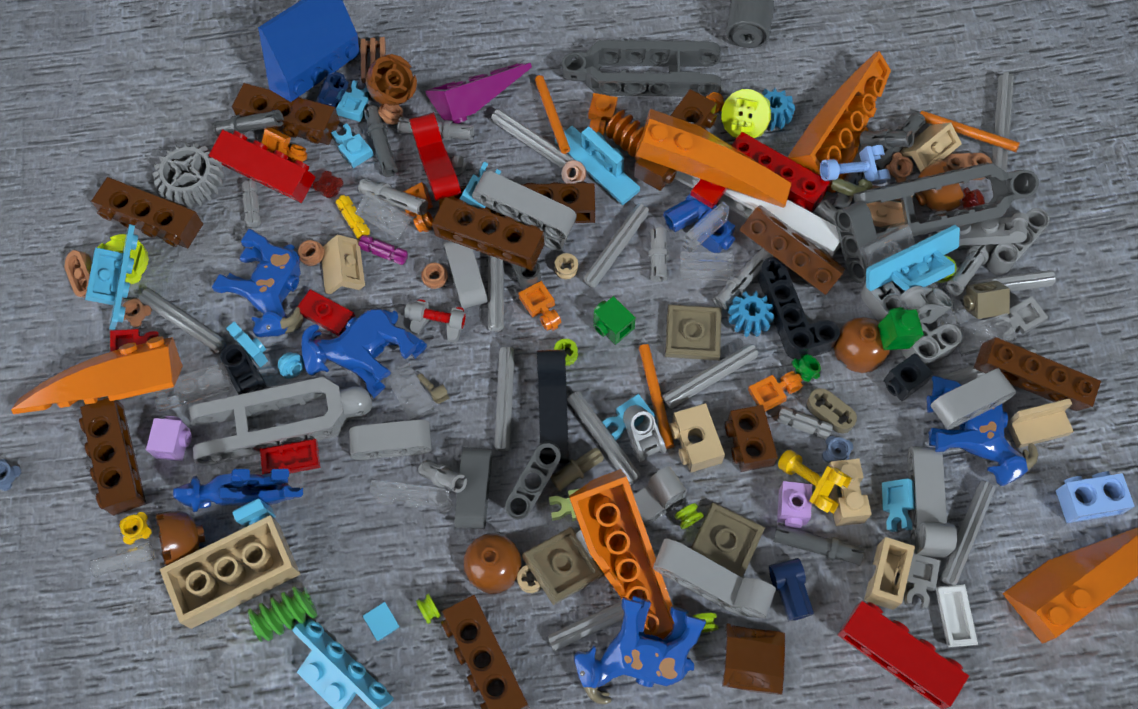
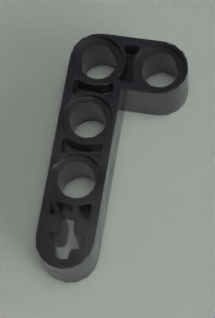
M776 257L765 259L762 263L758 281L763 295L768 298L767 304H773V321L786 354L791 359L796 358L800 360L807 354L817 356L830 352L839 338L840 330L837 324L829 320L809 324L786 265ZM776 294H782L786 299H780ZM785 317L794 319L795 323L786 321ZM819 334H826L830 340L821 338ZM793 341H801L805 346L799 347Z
M565 349L537 350L540 443L544 441L555 442L561 451L558 464L569 463ZM546 447L540 451V457L545 462H551L556 458V453L552 448Z

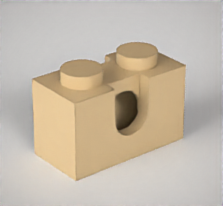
M706 403L675 412L672 423L669 426L673 439L680 440L682 448L678 451L682 464L688 465L690 473L721 464L725 453ZM695 435L700 437L702 441L693 444L688 440V437Z
M860 458L831 461L828 466L838 468L852 478L848 488L842 485L841 498H838L836 484L829 494V497L839 504L833 514L835 526L865 523L872 514L868 495H861L860 482L864 477Z
M887 537L877 545L873 565H876V570L868 582L864 601L891 610L902 604L915 546ZM898 572L900 573V576L897 584L895 585V578Z

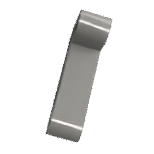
M484 171L472 194L474 200L481 205L511 217L524 225H534L541 231H544L545 246L555 251L563 249L577 217L571 208L492 171Z
M865 282L861 290V298L878 322H881L888 314L889 310L887 308L902 307L905 310H909L906 305L901 303L899 299L901 293L892 282L872 291L866 288ZM921 323L924 335L910 349L899 350L906 359L916 353L929 368L954 352L962 340V332L953 324L942 325L930 332ZM942 338L948 339L951 344L944 342ZM919 350L925 351L929 356L922 355Z
M910 446L907 455L908 479L914 481L915 509L910 510L913 530H911V545L915 546L914 553L917 555L945 558L956 548L957 531L954 524H947L942 452H935V447Z
M670 466L655 473L649 479L648 486L634 494L645 527L677 507L685 499L687 489ZM579 530L576 537L590 558L594 560L588 551L582 531Z
M670 539L663 540L653 569L727 611L742 617L766 618L776 591L773 585L754 578H742L689 547Z

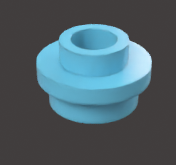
M288 352L278 361V369L284 378L290 379L298 376L303 370V357L298 353Z

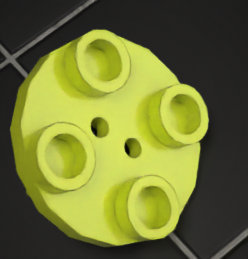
M741 89L732 93L725 100L722 107L721 120L725 130L735 138L741 132L753 138L760 137L767 129L771 120L770 101L753 89Z

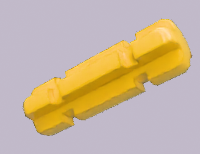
M341 195L336 200V205L350 228H354L352 231L356 238L360 239L363 235H369L370 229L364 224L363 218L356 207L353 206L350 197Z

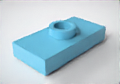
M256 499L232 512L236 522L244 527L270 515L273 518L276 517L272 507L261 499Z

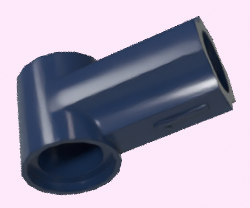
M336 71L333 74H328L324 83L320 85L316 102L333 106L336 109L349 83L345 79L344 74Z
M795 558L769 565L771 582L776 591H779L788 622L812 616L814 612L805 587L806 576L800 559Z

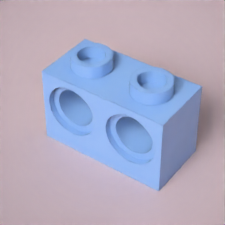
M1109 471L1094 474L1092 478L1084 480L1082 476L1071 477L1064 480L1065 484L1056 490L1066 523L1121 515L1135 507L1123 473L1111 475ZM1103 489L1108 490L1112 498L1106 496ZM1075 493L1079 494L1083 498L1084 503L1078 501V499L1075 496Z

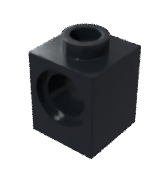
M914 353L891 369L884 382L887 390L893 396H897L902 402L927 384L934 373ZM901 375L909 377L911 382L904 381Z

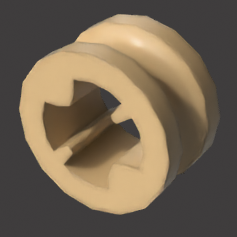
M568 253L559 255L555 260L554 269L556 275L561 279L573 278L578 271V260L576 257ZM562 263L565 265L571 263V269H562Z
M528 565L523 566L517 574L519 587L526 593L538 592L542 587L537 581H534L535 585L528 586L527 581H522L523 576L527 578L526 573L531 572Z

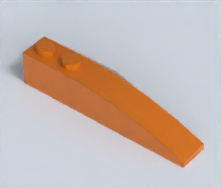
M880 51L875 52L828 100L788 155L789 159L821 176L820 164L823 160L835 159L838 164L853 162L858 152L860 135L862 131L869 130L866 127L868 120L874 117L877 109L875 107L876 99L882 96L891 72ZM847 173L839 174L838 178L844 180ZM830 180L827 191L835 193L836 191L831 189L833 180Z
M650 109L637 149V157L782 208L786 206L791 187L789 181L704 128Z
M162 336L148 340L144 344L128 343L121 346L118 350L93 357L72 366L42 382L20 397L11 411L13 414L41 411L50 408L54 403L59 408L70 407L78 400H84L85 404L96 403L98 398L108 396L109 401L172 388L175 386L183 367L173 337L164 339Z
M619 469L591 480L571 494L569 498L592 558L616 590L621 600L623 597L633 599V596L650 600L651 605L645 621L644 633L658 636L664 640L673 630L674 621L670 615V608L673 605L662 574L653 569L656 560L627 476Z
M1138 527L1050 559L1002 594L1042 644L1053 640L1138 576Z

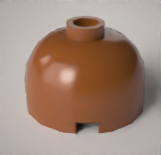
M388 54L380 57L370 65L366 73V87L375 101L382 105L394 106L403 104L413 97L416 91L417 79L416 75L413 76L410 70L411 65L401 56Z
M939 159L925 167L918 175V178L946 172L943 167L947 166V164L942 159ZM959 183L943 186L939 190L931 189L915 193V197L921 206L926 204L930 210L935 212H949L965 204L964 201H961L964 195Z
M859 317L853 318L842 326L839 338L834 346V351L839 361L841 359L847 365L846 368L859 373L873 372L887 359L890 350L883 349L877 326L880 322L872 318Z
M167 511L156 514L157 525H159L160 544L166 566L198 551L200 543L205 542L203 526H196L193 517L181 511Z
M497 533L484 534L474 539L468 546L464 556V572L469 582L477 589L488 594L501 593L511 588L517 579L519 570L522 568L521 555L516 545L506 536Z

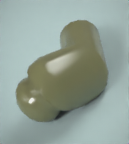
M837 178L833 180L831 185L832 190L847 196H854V193L869 190L873 187L872 182L866 179H861L858 185Z

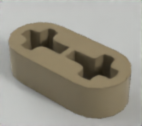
M819 388L811 392L807 400V407L814 416L821 421L832 424V430L837 433L844 434L852 430L857 421V416L851 407L826 389ZM825 399L824 405L820 407L815 405L817 400ZM846 415L848 417L847 421L840 424L838 422L839 417Z

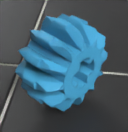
M775 87L772 92L764 89L762 95L770 101L771 120L768 126L771 131L775 126L782 130L785 124L791 122L795 111L792 96H786L785 90L777 92Z
M745 291L742 293L741 298L736 296L733 299V305L729 306L728 313L731 315L729 317V324L736 325L735 332L744 330L745 337L749 336L750 332H753L758 337L761 330L764 332L769 330V323H772L774 320V314L772 313L774 307L773 304H766L767 296L758 298L757 291L752 296H749Z

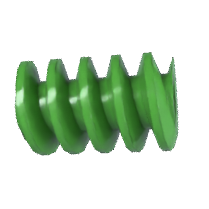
M296 586L292 587L293 597L291 598L285 592H282L281 603L274 597L270 598L271 608L269 609L263 603H260L259 614H256L251 608L248 609L250 624L261 642L263 641L262 637L267 641L272 640L274 637L273 631L279 636L284 634V625L292 630L296 625L295 619L301 624L305 623L306 613L311 618L317 617L315 605L305 587L302 592Z

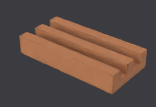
M380 37L379 41H376L375 38H370V41H366L365 38L361 39L362 83H366L367 48H370L371 65L376 61V48L380 47V57L386 56L385 37Z

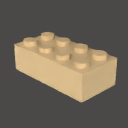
M271 515L159 569L179 623L191 629L301 575L280 524Z

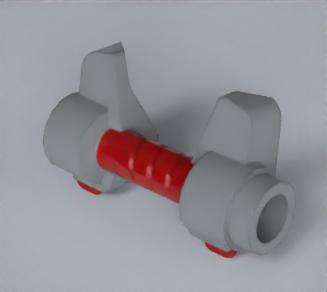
M419 299L417 302L407 303L405 318L412 320L410 330L414 335H418L429 320L446 323L447 340L456 343L465 325L466 312L461 307L452 308L449 313L430 309L429 304L425 300Z

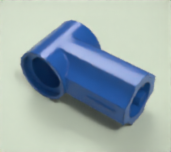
M690 193L685 201L664 211L663 216L669 229L677 232L700 220L710 207L692 197ZM716 204L711 209H713L715 212H718L719 207Z

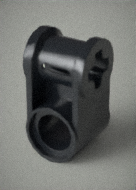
M231 344L223 349L221 360L231 377L230 380L238 395L267 386L258 368L242 346ZM242 356L238 363L232 364L233 359Z

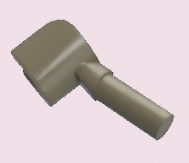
M422 373L417 376V379L430 392L436 404L450 399L443 384L435 388Z

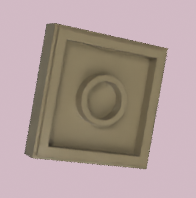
M668 304L665 357L719 361L722 308Z
M712 502L690 549L743 578L765 527Z
M572 527L527 550L522 555V558L553 606L603 576L595 561L590 558L576 537Z

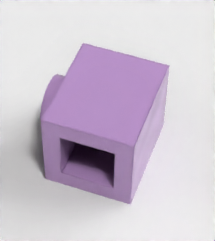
M165 416V419L154 418L146 451L156 459L183 461L186 447L191 443L190 429L178 417Z
M782 482L779 488L777 522L785 523V526L789 528H801L802 525H807L811 519L812 503L809 500L812 496V484Z

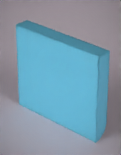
M386 602L363 615L377 641L400 628Z

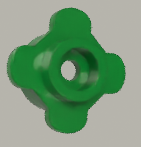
M807 354L800 360L795 358L792 361L796 373L800 374L804 381L809 382L812 378L818 379L820 377L821 366L813 356Z

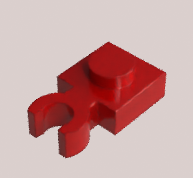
M139 329L110 330V352L118 350L121 346L128 343H136V345L147 343L148 340L160 335L156 331H150L144 334V336H140Z

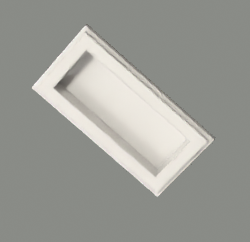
M965 584L936 587L935 590L947 648L978 645Z

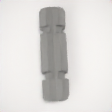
M254 180L244 181L242 183V191L244 192V212H246L245 223L250 228L258 227L261 224L259 216L257 185Z
M786 407L780 409L777 417L779 423L784 425L792 424L791 427L812 435L817 433V437L823 439L830 437L833 429L832 424L825 421L820 423L818 419L800 412L792 413L793 410Z

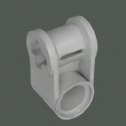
M915 286L906 290L899 298L901 303L906 305L909 310L917 309L920 322L933 324L953 306L949 296L938 288L932 289Z
M639 405L627 408L623 415V421L637 460L641 463L652 454L666 452L665 443L659 433L653 415ZM640 415H644L643 422L638 426H634L635 419Z

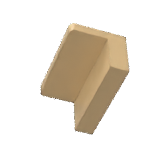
M951 122L929 126L915 137L912 147H904L900 153L902 157L912 156L921 173L928 165L939 159L943 160L962 143Z
M337 234L323 246L324 257L321 261L326 294H332L341 286L360 290L365 286L361 250L358 245L359 240Z
M1066 399L1016 412L1007 423L1016 447L1021 448L1028 446L1030 443L1037 444L1072 434L1074 431L1065 413V410L1072 405L1071 400Z

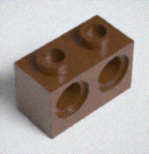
M758 405L730 411L724 425L727 437H732L734 447L731 448L734 464H739L741 472L774 466L778 456L764 406ZM748 422L753 429L744 430L740 427L739 423ZM755 448L760 455L752 457L746 452V449Z

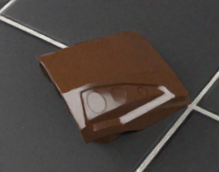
M727 623L725 631H727L726 659L724 661L725 671L722 687L782 695L785 633L746 628Z

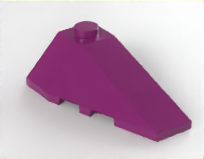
M531 63L513 64L490 71V76L487 74L474 75L469 77L468 83L466 81L456 83L453 81L425 90L443 120L461 123L467 120V116L476 113L531 69L532 65Z

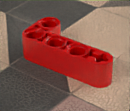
M434 112L409 119L417 150L435 200L461 194L459 182L443 144Z

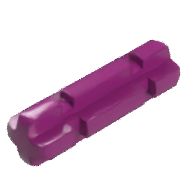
M363 235L359 240L358 245L361 250L366 252L372 251V254L390 261L394 259V262L400 265H404L408 259V252L399 247L395 249L394 245L378 239L373 240V237Z

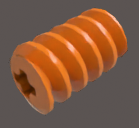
M621 110L609 121L606 128V136L613 139L624 151H628V154L631 157H635L637 161L639 157L636 156L645 126L639 129L640 121L636 120L632 123L633 116L631 114L625 116V110Z

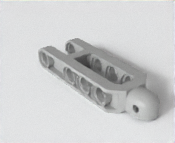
M319 377L193 405L189 408L190 423L193 426L195 423L206 424L216 421L223 423L235 420L237 435L195 445L193 447L194 462L199 465L216 464L260 454V449L311 439L320 441L337 437L347 420L362 417L370 412L373 401L365 388L353 386L340 389L339 386L328 379ZM322 398L327 399L328 411L324 416L253 432L248 431L247 417H251L253 413L271 409L278 411L280 407L299 403L306 405L308 401Z

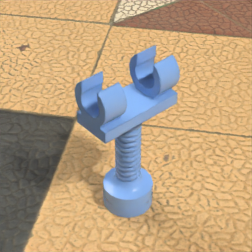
M882 145L866 146L859 152L861 162L838 164L835 159L823 160L820 164V175L824 181L836 180L839 174L864 172L866 180L872 182V184L880 185L887 183L891 176L888 169L877 171L875 160L881 159L880 155H885Z

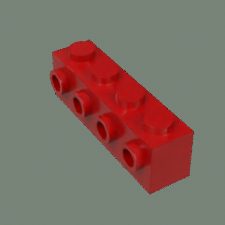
M222 129L208 155L210 158L302 204L316 178L308 171L310 168L308 165L299 160H296L294 163L288 161L289 157L278 150L271 153L267 151L268 147L259 141L254 140L253 143L246 141L248 138L235 130L231 134Z
M741 132L731 145L789 181L791 187L787 200L813 213L826 195L830 184L829 181H824L821 176L748 134Z
M864 601L857 604L837 635L940 709L951 707L969 678V675L962 671V665L949 657L945 659L935 652L936 648L930 642L924 639L918 640L909 634V629L901 622L889 620L882 615L883 611L877 605L871 602L865 603Z

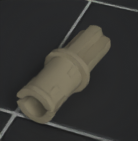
M593 448L575 461L570 459V463L552 474L550 479L558 491H561L578 478L583 479V474L602 462L604 457L598 448Z

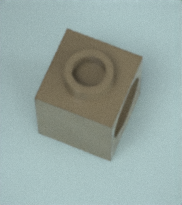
M999 281L966 285V295L963 298L964 307L967 312L977 319L1010 314V288Z

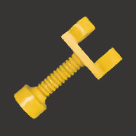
M793 450L785 451L778 461L779 469L788 475L797 473L816 486L809 501L824 512L828 513L830 511L834 514L839 504L828 496L835 484L848 488L852 478L838 468L830 466L826 467L821 477L802 464V456Z

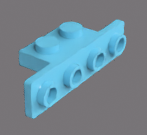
M573 126L564 131L570 147V151L567 154L573 157L574 160L581 162L586 168V173L621 205L627 203L640 192V186L624 173L623 154L617 148H612L601 133L595 132L590 127H587L580 133Z
M129 224L126 233L123 253L95 247L85 300L113 305L109 326L111 330H115L117 322L123 323L126 307L121 306L122 298H127L130 283L125 282L126 273H132L134 259L129 258L131 250H136L138 235L134 234L135 225Z
M953 225L866 269V288L872 291L893 281L906 291L915 286L926 287L954 273L955 264L944 255L959 247L960 228Z
M308 619L305 623H299L294 626L292 631L312 650L297 673L333 709H346L356 694L372 709H383L391 704L394 698L387 692L386 687L366 672L365 667L361 663L356 662L340 643L334 641L319 623Z

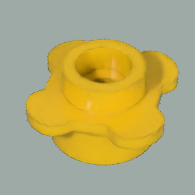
M139 512L137 515H129L120 521L119 527L124 535V543L132 545L138 539H147L151 536L152 530L147 525V514ZM138 526V529L134 531L133 528Z

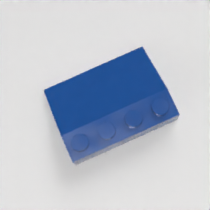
M300 0L258 27L269 90L290 102L320 83L328 74L334 73L360 54L358 34L343 0Z

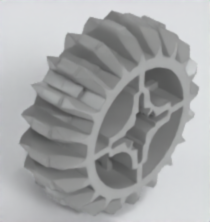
M186 142L183 148L176 145V150L172 152L167 150L166 157L159 156L161 163L154 165L156 172L152 174L155 180L154 186L165 200L183 207L186 204L187 207L192 209L194 203L202 206L203 200L211 201L210 195L218 194L217 187L223 186V181L221 180L224 178L223 165L221 162L208 156L211 151L206 146L201 147L195 143L191 147Z

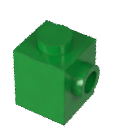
M614 296L607 302L605 300L600 302L594 309L593 326L602 337L607 336L615 345L635 329L636 317Z
M902 307L894 308L877 325L884 350L910 349L924 335L917 309L905 310Z

